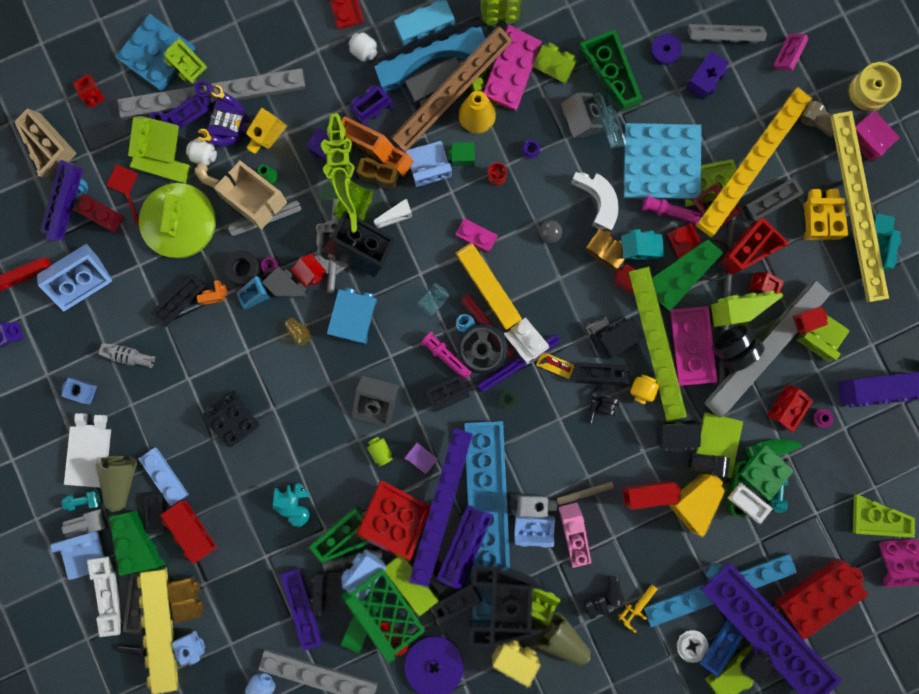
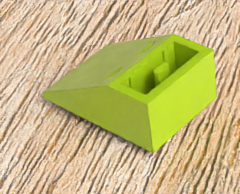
M768 291L762 294L752 293L744 296L735 295L717 299L718 303L711 304L714 327L749 322L783 297V293L775 294L774 291Z

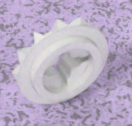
M696 630L685 631V633L679 635L678 642L676 643L679 655L685 661L691 663L701 661L709 648L706 637ZM689 639L693 643H698L694 646L695 653L690 648L687 649V647L690 645Z

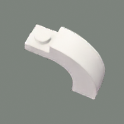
M576 172L571 184L591 193L598 204V213L592 226L601 230L606 229L610 232L618 215V199L613 187L605 178L597 173L592 180L588 174Z

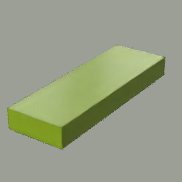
M145 156L133 157L130 165L132 169L186 184L191 169L190 165L174 161L169 163Z

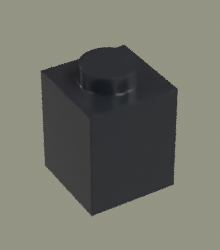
M752 646L739 664L742 674L760 685L774 666L770 658L771 655L762 648L758 650Z

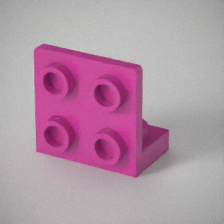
M873 111L855 126L860 151L870 162L882 156L899 139V136L876 111Z
M918 539L880 542L878 545L888 570V574L882 580L884 587L919 585Z

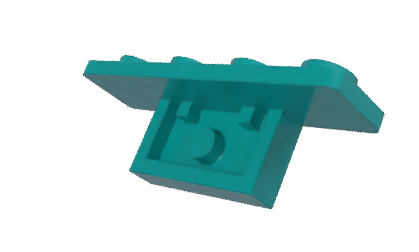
M876 214L874 224L885 274L886 271L894 269L897 264L898 257L896 255L901 245V231L893 230L895 217Z

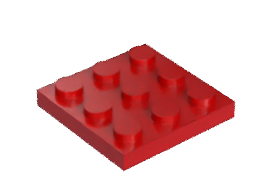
M381 480L375 489L356 535L409 561L431 506Z

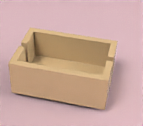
M239 161L228 172L236 185L234 186L230 179L225 176L214 189L221 199L262 230L273 218L271 214L274 213L276 215L287 201L281 191L243 162Z

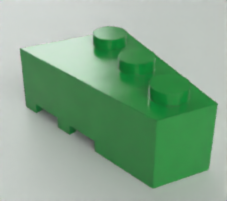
M357 505L311 543L309 548L321 563L371 543L356 535L364 517L363 512Z
M137 511L109 517L119 576L155 569L165 565L164 560L161 559L156 550L155 543L146 534L145 525Z

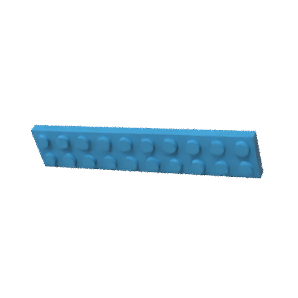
M503 421L465 423V431L473 433L466 456L468 505L493 514L474 561H491L510 568ZM472 565V568H471V584H472L473 565ZM475 586L483 601L472 607L473 620H491L492 587Z

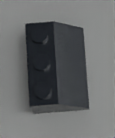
M344 211L324 251L375 277L382 268L395 238L357 218V230L355 233H352L350 216L348 212Z

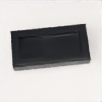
M162 493L144 494L146 534L166 532L167 528L163 525V518L161 517V514L166 512L164 496Z

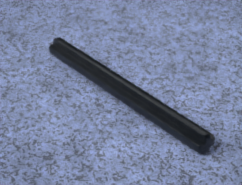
M476 15L378 56L379 63L385 60L390 61L396 59L400 54L412 53L416 48L428 47L433 42L444 41L454 34L460 35L470 28L481 26L482 21L479 15Z

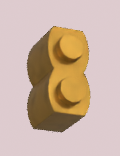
M370 158L360 159L357 173L361 180L367 183H377L386 189H395L399 177L395 167L389 164H378Z
M599 229L584 250L613 271H616L625 260L623 259L622 241H616L612 238L613 235L608 230Z
M194 576L167 584L175 623L196 619L202 615L204 603L199 599L200 584L198 580H195Z

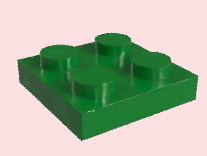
M762 445L740 471L739 475L765 500L770 501L794 471L767 445Z

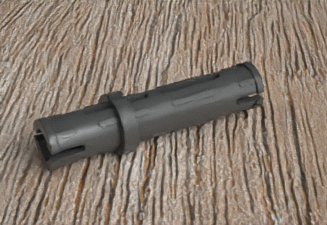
M380 547L368 550L376 557L383 559ZM363 551L343 554L323 562L324 571L339 568L346 569L354 564L355 557L359 553L362 554Z

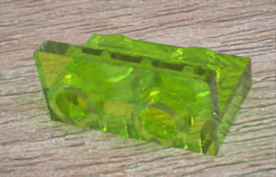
M350 181L349 194L356 210V216L364 221L365 213L372 202L374 191L365 189ZM339 200L333 216L340 219L343 212H347V210Z

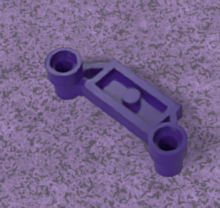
M198 81L194 86L196 95L169 113L156 111L152 112L149 118L160 121L159 117H161V121L176 124L179 126V130H181L209 111L210 92H213L212 84L207 81Z

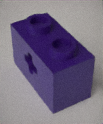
M710 50L685 88L702 99H705L708 94L712 96L718 87L715 83L718 79L722 81L728 70H726L729 62Z

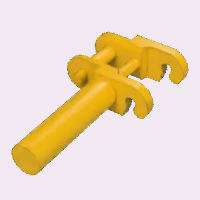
M653 584L650 585L633 609H631L630 604L628 606L625 604L626 608L621 615L617 614L619 616L618 619L620 621L622 619V623L634 633L637 631L630 626L629 622L634 615H640L643 619H647L640 612L658 589ZM630 610V611L632 612V614H631V616L628 618V620H626V619L624 618V616H625V615L628 613V611Z

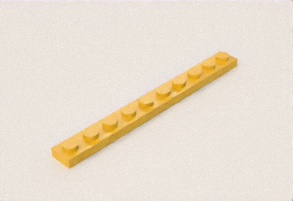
M797 87L696 224L708 236L712 237L715 235L812 98Z

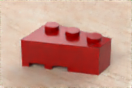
M761 217L746 228L718 263L728 273L733 275L790 243Z

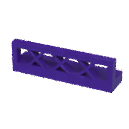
M60 160L40 229V232L47 234L46 238L51 241L64 239L84 168L65 160Z
M467 505L437 577L438 580L453 588L464 587L493 514Z

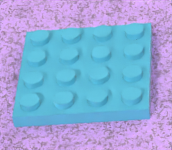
M626 123L623 199H645L647 194L651 198L664 200H693L701 194V125Z

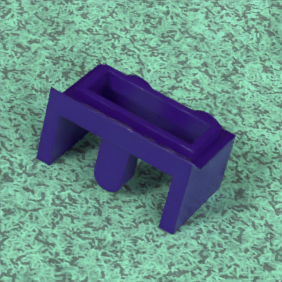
M379 84L376 87L374 85L369 87L363 97L360 98L358 96L354 98L349 107L359 123L367 127L366 121L373 116L376 119L382 115L381 110L387 106L392 109L394 104L393 100ZM380 94L382 99L363 113H360V108Z

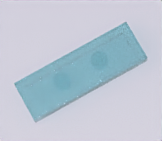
M598 92L593 96L610 147L622 148L626 144L625 137L610 93Z

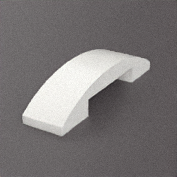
M109 557L88 559L90 580L94 579L99 616L97 617L99 637L119 635L121 633L120 598Z

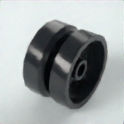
M741 323L723 332L714 341L712 350L717 357L722 359V363L730 372H737L756 362L763 354L765 347L761 340L755 336L752 328L746 323Z

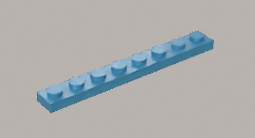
M788 553L738 571L754 588L797 573L792 558ZM705 584L645 606L643 609L650 627L713 605L700 590Z

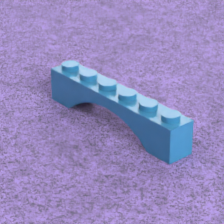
M473 27L465 33L451 35L448 39L435 41L425 48H416L412 53L400 54L396 59L382 61L374 67L381 86L387 93L401 88L416 69L432 60L447 57L467 59L485 40L481 27Z

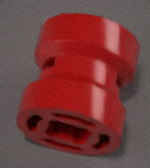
M499 162L493 163L488 169V181L495 186L502 185L505 182L507 175L505 165Z

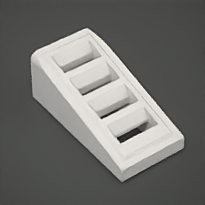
M407 199L374 220L376 228L411 218L412 213Z

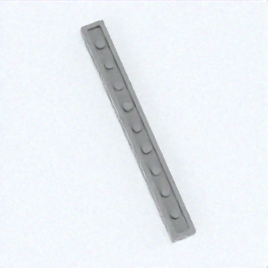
M302 68L212 83V86L219 85L222 88V93L226 92L236 100L306 89ZM194 87L117 99L120 118L125 120L133 117L148 116L156 111L162 113L170 112L196 95ZM213 87V93L217 95L218 90ZM210 96L208 105L216 104L217 99L220 100V97L214 98Z

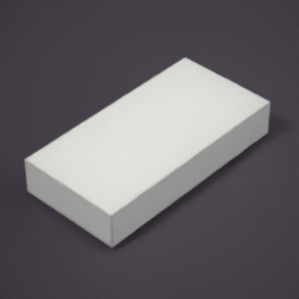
M739 483L728 497L732 503L758 524H761L772 510L769 505L742 483Z

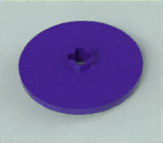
M439 636L423 638L416 642L407 654L405 660L406 678L411 687L419 694H449L458 686L463 676L464 664L462 655L456 645L446 638ZM430 663H438L439 670L434 669L431 671Z

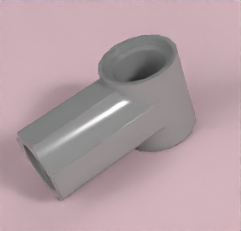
M101 509L63 522V534L67 538H72L86 532L91 533L105 529L106 526Z

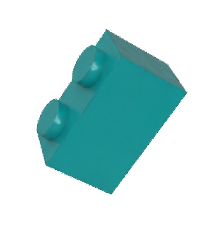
M636 229L630 230L629 234L621 236L623 259L654 260L664 257L662 234H654V231L641 232V230Z

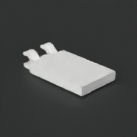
M75 414L76 426H70L64 485L100 487L95 464L97 459L101 462L102 457L109 456L111 429H106L107 415H95L94 425H87L88 414Z

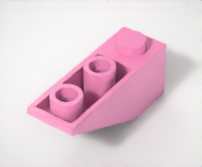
M578 503L558 507L572 567L591 564L583 515Z

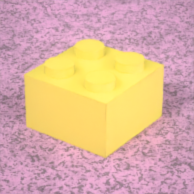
M519 641L497 646L492 655L493 667L529 687L540 667L538 656L535 655L536 651L528 646L523 648L518 645Z

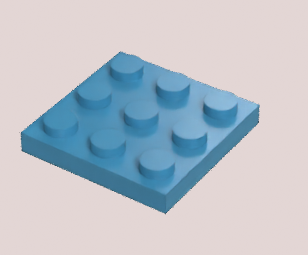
M149 14L115 57L162 92L178 71L175 66L171 68L163 60L165 58L163 52L178 37L192 52L196 48Z

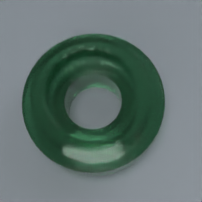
M504 390L498 396V403L504 409H511L517 403V396L511 390ZM505 396H509L511 398L510 403L504 402Z

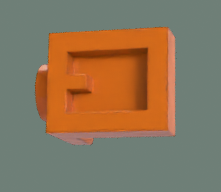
M219 280L214 281L216 292L214 290L203 291V294L197 295L198 303L208 305L226 301L227 289L225 284Z

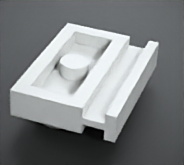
M526 318L513 326L510 331L504 333L505 338L526 364L549 348L547 342Z

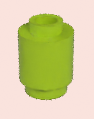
M376 437L368 442L369 446L366 448L375 464L378 463L379 467L393 460L392 452L384 438L379 439V437Z

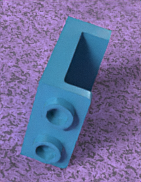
M350 288L339 289L327 334L366 345L368 340L367 334L377 299L373 298L374 295L363 292L360 295L355 293L356 290Z

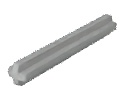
M293 201L285 204L276 215L274 213L271 214L273 218L268 223L301 211L299 202ZM246 219L232 224L228 228L230 234L235 236L257 226Z

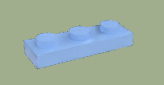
M153 448L139 458V461L170 506H174L189 495L157 448Z

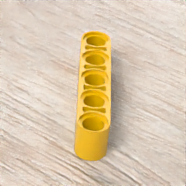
M471 242L455 252L457 258L503 328L507 330L521 321L520 314L473 243Z

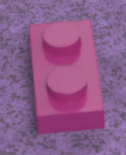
M806 34L788 35L773 65L776 70L793 71L809 39Z
M464 218L455 236L468 243L472 242L474 246L489 253L498 235Z

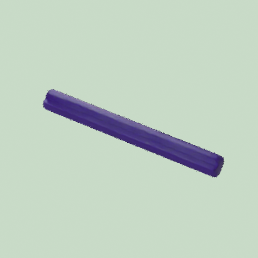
M556 334L545 340L549 345L546 351L560 343V339ZM521 356L479 382L477 384L479 390L485 392L525 366L526 362Z

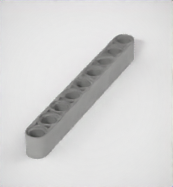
M812 281L762 336L760 340L764 344L765 350L760 358L743 370L731 372L706 400L705 405L719 418L724 416L798 332L792 316L820 307L829 297L830 293L818 281Z

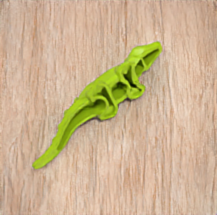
M332 113L327 127V135L330 141L324 139L321 143L322 150L327 157V164L323 167V172L333 185L338 199L346 208L351 219V231L355 233L357 230V216L349 194V182L355 169L354 165L349 162L352 142L349 138L344 139L346 132L339 114Z

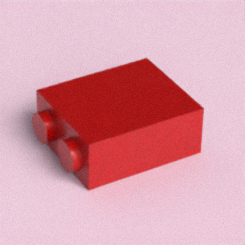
M667 480L622 487L624 506L629 509L679 503V497H681V491L679 486H676V482Z

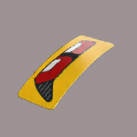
M547 353L540 355L536 364L567 379L570 378L574 369L573 364Z

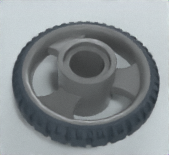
M477 324L470 327L469 330L467 329L461 336L458 353L461 361L469 370L485 374L497 370L504 363L507 357L508 346L505 336L496 327L489 324ZM476 332L479 340L472 345L471 351L465 350L468 338ZM489 333L494 334L499 340L500 352L494 351L493 343L487 339ZM480 344L486 345V354H482L479 351ZM475 357L478 359L489 357L493 364L487 367H480L472 362Z

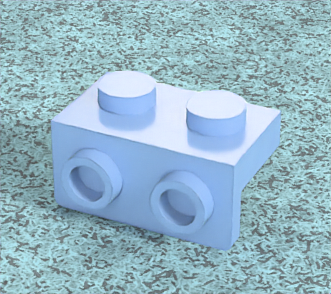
M515 516V545L523 547H554L555 516Z

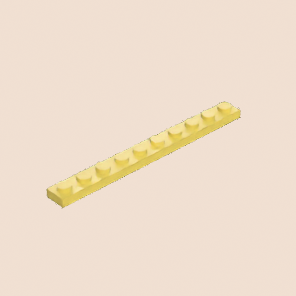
M849 111L833 114L830 118L866 301L873 302L889 299L853 113Z

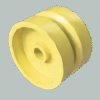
M876 62L870 64L855 76L850 83L849 96L851 101L863 111L879 110L899 93L902 82L900 74L895 67L888 63Z

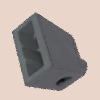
M510 494L509 513L517 517H547V512H556L557 510L556 500H548L546 496Z

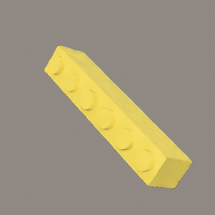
M167 567L145 570L137 577L138 588H142L139 604L140 608H144V616H141L142 628L146 629V636H143V645L148 650V656H145L146 669L149 668L150 676H147L148 689L151 688L152 694L176 691L179 685L177 662L172 645L174 642L171 602L167 588L169 583Z

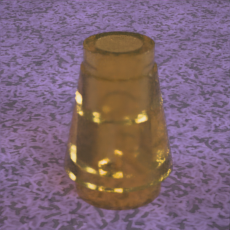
M293 317L285 322L284 325L295 344L302 346L311 339L310 331Z

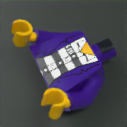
M214 85L213 87L218 90V94L216 95L211 91L210 95L214 98L220 97V100L217 99L208 130L200 129L198 133L204 135V138L197 137V141L204 142L207 140L210 144L226 147L235 144V142H241L244 133L246 134L252 123H248V116L245 113L244 107L226 92L222 93V88L219 85Z

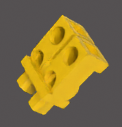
M811 189L808 192V201L804 203L806 219L804 240H841L848 236L844 206L845 198H840L839 189L827 190L826 198H821L820 189Z

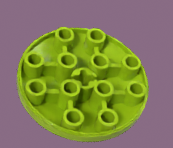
M183 183L167 184L156 189L147 197L139 214V228L144 241L152 250L168 258L180 259L197 254L210 242L216 227L215 210L208 197L199 189Z

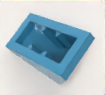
M258 276L254 277L236 292L244 310L271 298L266 286L262 283L263 280Z

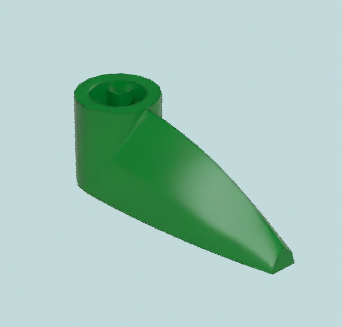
M774 439L745 447L744 450L748 460H750L762 445H767L778 457L802 447V445L792 440Z

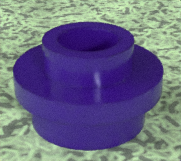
M535 140L524 142L522 154L526 158L534 159L539 155L540 145ZM532 147L534 152L530 153L527 149Z

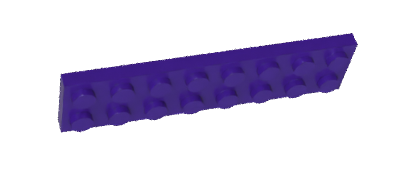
M727 562L700 589L758 650L762 648L771 655L773 667L798 694H829L842 681L731 563Z

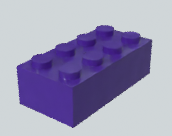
M919 372L839 381L841 404H848L850 408L919 400Z

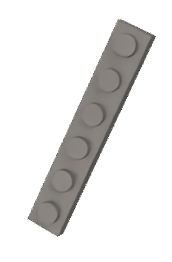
M265 649L259 671L335 694H375L378 684Z

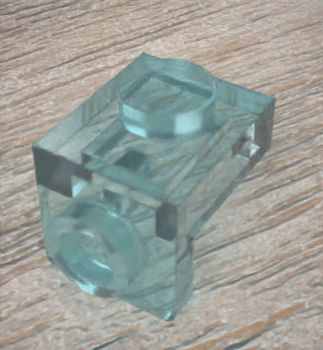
M435 283L430 291L417 303V306L429 317H432L445 304L449 294L443 287Z

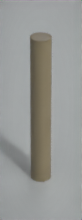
M612 482L557 497L556 500L558 505L612 490L614 486Z

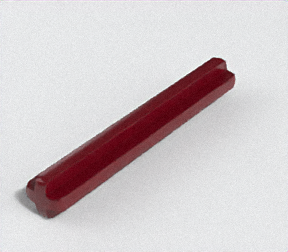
M469 295L461 299V304L478 324L494 326ZM489 333L488 337L501 351L499 340L494 334ZM507 342L508 352L506 358H509L515 351Z

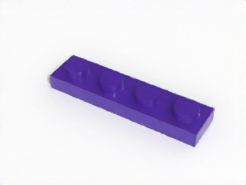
M301 568L282 573L281 579L302 650L305 651L321 646L323 644L315 615H313V609H310V598Z

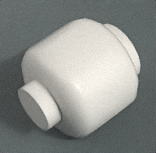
M356 33L350 39V52L360 61L372 60L376 56L377 44L366 33Z
M195 139L189 142L186 149V154L191 162L202 163L207 166L216 159L217 152L214 151V145L207 141L198 142Z

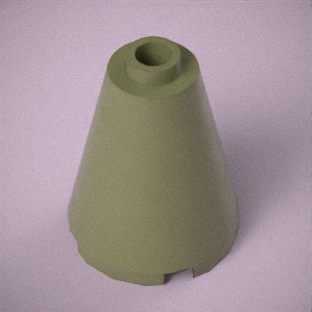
M124 456L102 457L101 462L97 459L95 466L105 508H108L111 512L121 511V508H124L127 503L137 466V459L130 457V460H124Z
M561 613L553 614L556 617L551 619L550 625L541 626L542 634L537 635L539 642L536 641V645L540 649L577 666L586 665L591 658L590 649Z

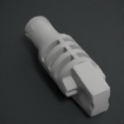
M102 343L98 353L109 360L130 366L138 364L152 368L154 364H151V362H155V356L141 354L137 349Z

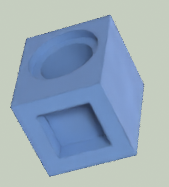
M68 378L62 386L63 392L61 396L83 404H91L97 386L75 378ZM77 386L80 387V392L78 395H76L75 388Z

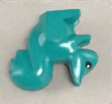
M300 483L294 485L293 491L290 485L287 486L286 492H280L278 488H275L273 509L280 515L288 517V522L292 526L303 527L307 524L310 513L307 508L298 505V499L307 498L311 495Z

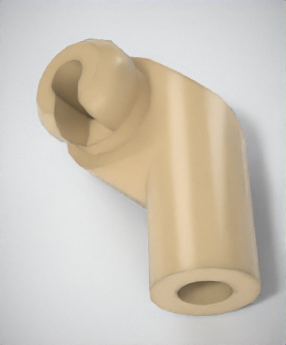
M198 164L197 168H195V174L201 183L214 188L220 180L207 175L206 171L208 168L206 165Z

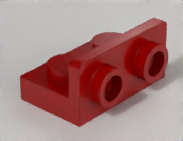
M786 385L771 407L767 417L777 421L785 429L794 433L814 400L801 389Z

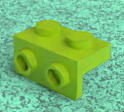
M179 37L163 52L165 56L163 60L171 68L175 66L180 71L178 75L185 82L189 80L193 84L194 80L207 68Z
M552 43L542 45L533 67L566 83L577 63V60L574 59L575 55L567 51L565 53L558 51L559 47Z
M533 589L531 619L549 626L560 599L551 592Z

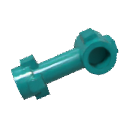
M788 480L775 494V499L772 498L769 502L773 512L782 513L787 511L788 501L783 500L784 486H788Z
M98 490L86 492L85 497L73 498V495L66 496V498L62 499V507L64 510L68 509L71 511L78 505L88 504L89 508L101 506V493L99 494Z

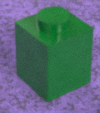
M475 142L452 143V149H448V160H452V166H475Z

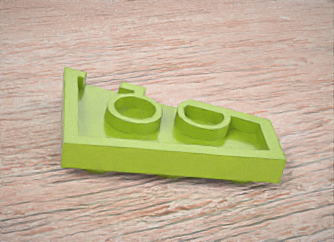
M854 494L853 533L915 538L914 517Z

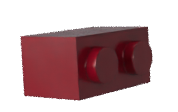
M83 193L74 208L77 212L114 233L124 219L122 215Z

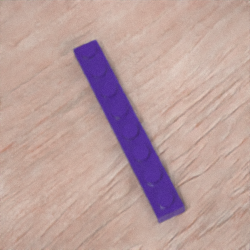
M456 428L453 430L409 580L410 583L427 588L429 586L473 433Z

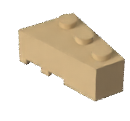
M27 108L16 119L15 124L24 144L27 145L30 151L29 156L31 160H34L38 169L36 171L38 176L52 180L56 176L60 160L69 162L77 153L41 113Z

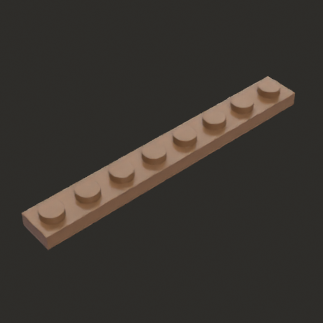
M498 26L391 137L405 152L512 42L504 30Z

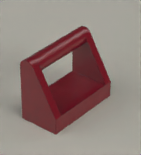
M720 182L715 183L692 200L702 216L707 208L701 199L712 191L717 196L723 188ZM735 205L730 212V216L725 219L721 226L741 213L737 205Z

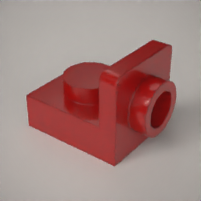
M90 74L73 83L79 97L89 108L105 100L104 95L100 92L94 78Z
M755 272L751 279L749 290L761 293L774 291L775 294H780L784 281L769 272Z

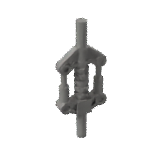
M333 199L332 221L320 223L316 226V245L318 249L315 258L328 274L327 293L334 294L335 275L350 266V264L343 260L337 261L338 258L330 253L328 255L329 260H325L321 256L324 234L330 233V238L339 221V199Z

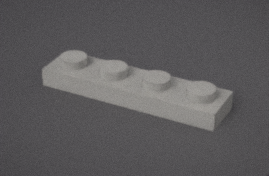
M689 24L687 31L690 39L694 41L710 39L715 42L722 40L740 42V40H747L751 43L765 41L767 35L762 26Z

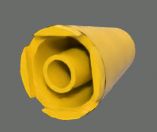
M481 91L472 92L462 103L458 113L461 126L473 134H481L488 131L493 125L496 116L492 103L486 94Z

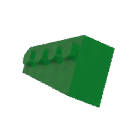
M616 29L581 42L580 53L622 112L640 106L642 97Z
M706 240L653 276L652 281L658 303L667 311H671L723 252L711 241Z

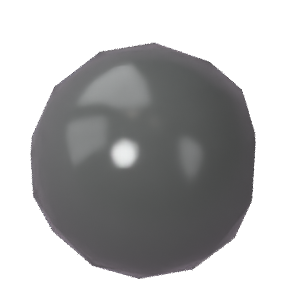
M547 220L539 227V236L546 243H556L562 237V227L557 221Z

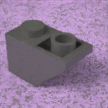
M278 266L262 282L279 299H306L308 297L305 293L307 289L299 281L295 283L291 279L293 275L286 268L282 270Z

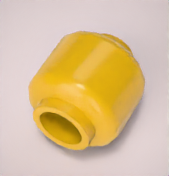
M641 375V377L635 378L630 393L635 396V401L645 404L646 401H654L659 385L656 383V379Z

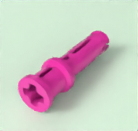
M648 194L642 205V211L648 210L657 213L658 216L664 214L694 224L698 223L700 220L698 216H701L699 212L668 204L666 200L651 198Z
M431 331L420 344L422 346L425 345L432 352L433 356H438L455 373L461 375L464 381L472 371L445 348V343H441Z

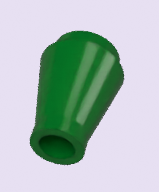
M264 164L258 167V175L271 185L277 180V172L273 168Z

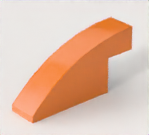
M344 116L341 120L346 132L344 139L349 138L352 146L378 163L389 164L395 167L398 174L404 177L413 164V159L407 153L395 148L383 134Z

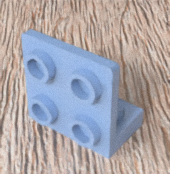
M442 141L406 151L414 161L410 168L416 187L452 177L450 163L448 164Z
M98 531L50 545L52 552L60 550L69 580L89 574L88 559L105 557Z

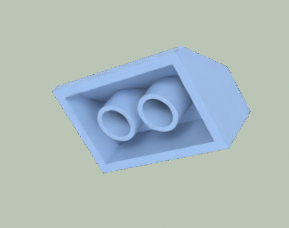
M87 244L37 274L38 286L63 312L112 282L102 262Z

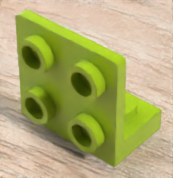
M143 116L133 117L128 156L135 158L145 156L173 163L179 126Z
M830 316L827 319L829 325L799 334L796 339L827 362L835 361L839 358L841 353L836 350L849 333L846 327Z

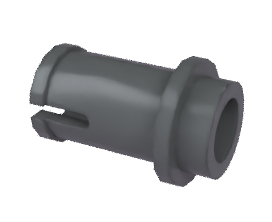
M603 316L592 323L587 322L584 330L587 336H595V333L609 328L610 325L607 318Z

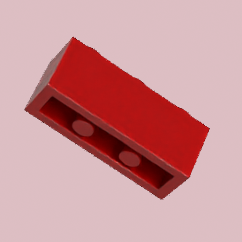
M186 500L180 501L161 514L163 525L171 530L174 535L173 540L177 545H181L185 558L192 562V564L200 561L218 548Z

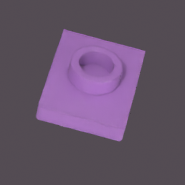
M416 443L404 458L425 474L438 460L419 443Z

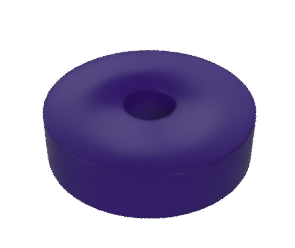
M662 34L654 40L650 50L651 56L660 65H671L677 61L681 54V43L674 35ZM663 48H668L669 51L666 52Z

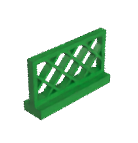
M383 568L352 591H346L341 595L388 663L395 659V654L425 632V629ZM383 575L385 578L384 588L374 587L375 580ZM362 590H369L368 600H359L356 594ZM373 591L383 592L381 602L371 601ZM387 592L396 594L395 603H385ZM370 605L380 606L378 616L369 614ZM384 606L394 607L392 617L382 616ZM397 608L406 609L405 619L395 618ZM381 620L391 621L389 631H381L379 629ZM394 622L404 623L402 633L393 632ZM408 623L416 624L418 627L412 634L406 633ZM401 636L400 643L393 648L390 644L391 637Z

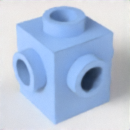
M196 630L178 638L172 643L174 657L181 665L186 663L192 665L200 661V656L205 653L204 642L198 637Z

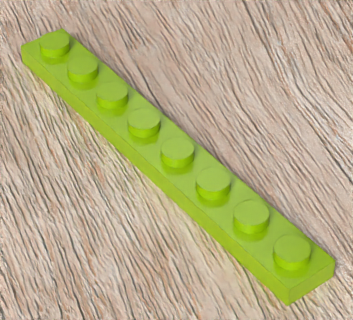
M645 267L630 271L629 275L654 373L659 385L666 420L685 418L687 414L650 269Z

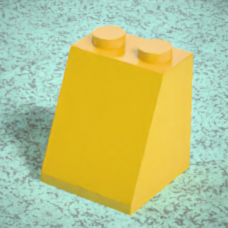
M701 473L681 490L679 503L668 504L691 533L700 537L705 535L725 492L721 486L723 483L716 475L712 476Z

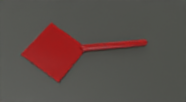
M116 164L106 186L126 195L135 223L139 226V219L129 195L138 174Z

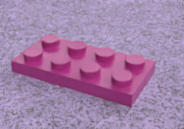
M508 25L505 33L512 42L494 60L483 93L486 94L489 100L512 111H516L542 41Z
M709 306L672 309L669 311L675 370L679 386L716 383L717 374L714 351L712 350L713 340Z

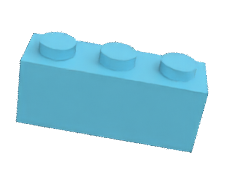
M438 0L426 8L421 7L411 14L401 15L394 22L402 45H406L454 25L455 19L447 0Z

